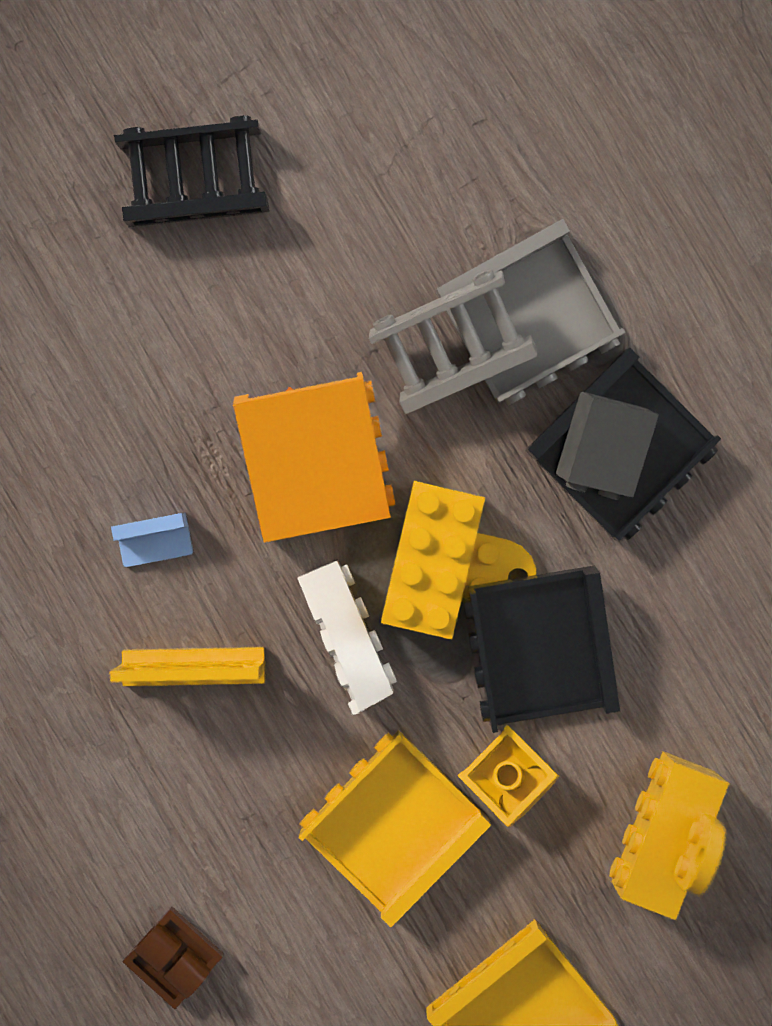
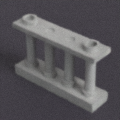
M493 270L484 271L472 278L474 282L399 317L394 318L393 315H387L373 323L374 328L370 329L368 337L371 344L382 339L385 340L406 384L403 387L404 391L400 392L399 400L405 415L538 356L537 348L531 335L524 338L522 335H517L497 288L505 284V276L502 270L493 273ZM482 294L504 339L503 347L493 352H489L488 349L484 350L463 304ZM449 309L471 354L470 362L456 367V364H451L430 319ZM417 324L438 369L436 372L437 376L425 382L422 378H418L397 334Z

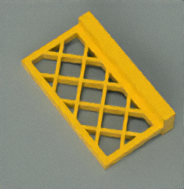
M265 647L123 650L122 664L110 671V682H122V686L265 684Z

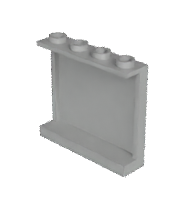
M564 219L436 289L438 298H441L474 283L472 278L484 271L493 270V273L502 270L505 276V284L497 288L517 335H522L523 338L531 335L536 345L538 356L484 380L497 404L504 400L507 406L527 396L524 392L525 388L535 383L539 389L558 379L555 374L556 371L567 366L571 372L589 362L586 355L592 351L599 349L601 354L618 346L620 344L618 337L626 333L624 328L619 329L568 236L570 230ZM482 294L464 302L465 309L484 350L488 349L489 352H493L502 348L504 339L484 295ZM450 309L446 310V313L448 314L452 324L454 325L468 353L470 354Z

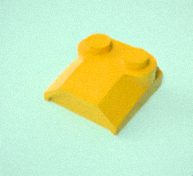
M509 725L504 727L501 734L469 767L457 775L507 827H511L523 817L560 777Z

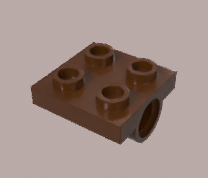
M171 906L122 962L173 1009H176L185 998H189L199 988L213 967L223 958L224 953Z

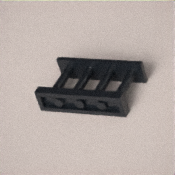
M235 116L230 118L229 123L145 132L144 128L132 127L124 129L123 134L114 135V141L120 150L129 149L134 200L131 201V206L122 207L123 222L128 227L270 212L266 192H259V188L255 187L250 136L261 134L258 119L251 120V116ZM235 137L241 189H238L237 195L224 196L223 192L219 190L214 139ZM200 141L205 193L202 194L200 199L188 200V196L184 195L179 143ZM164 145L170 196L166 198L167 202L153 204L152 199L148 197L143 147Z

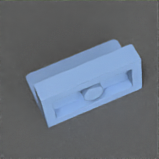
M186 513L111 527L113 541H119L124 567L193 554Z

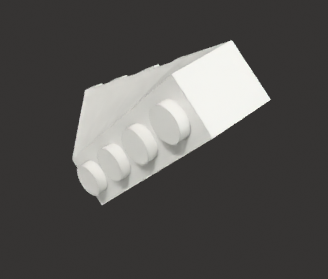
M336 560L299 576L298 581L313 618L322 629L320 634L326 650L336 662L334 664L336 675L341 686L350 695L351 702L348 704L352 714H357L392 695L393 687L391 684L397 682L389 662L384 665L382 664L378 651L383 650L376 630L368 631L364 619L369 617L362 598H354L350 586L354 585L355 581L348 565L341 566L339 560Z

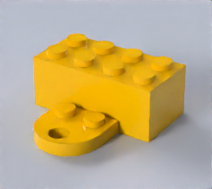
M413 481L381 623L452 640L460 603L463 602V598L469 597L468 586L508 580L509 573L516 568L525 570L528 576L536 575V567L532 556L523 546L515 542L477 533L485 497Z
M662 751L660 759L655 758L650 766L648 778H651V782L647 792L642 791L638 797L635 811L638 812L634 825L629 824L625 830L622 844L625 845L621 858L616 857L614 859L609 877L613 878L611 882L622 900L676 920L686 893L689 892L698 896L703 894L718 868L725 842V829L716 817L729 783L713 770Z

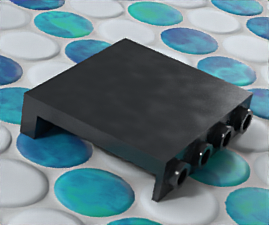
M630 347L584 392L644 407L659 414L633 497L620 495L619 500L599 495V489L588 487L586 492L577 491L566 487L567 481L556 474L578 398L525 450L617 541H620L623 537L627 541L632 538L642 527L639 521L648 512L651 515L657 513L668 501L664 496L673 487L677 490L682 488L693 476L689 471L698 462L702 465L707 463L718 452L715 445L721 440L718 435L713 436L638 361L640 357Z
M595 565L468 586L469 597L463 598L466 620L473 619L475 632L468 633L472 654H479L480 666L474 667L477 688L484 687L486 698L484 701H479L483 722L490 723L493 733L498 732L497 725L602 707L606 714L620 712L601 575Z

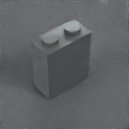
M581 391L556 474L567 481L566 487L577 491L586 492L587 488L591 487L599 489V495L619 500L620 495L633 497L659 414L644 407Z

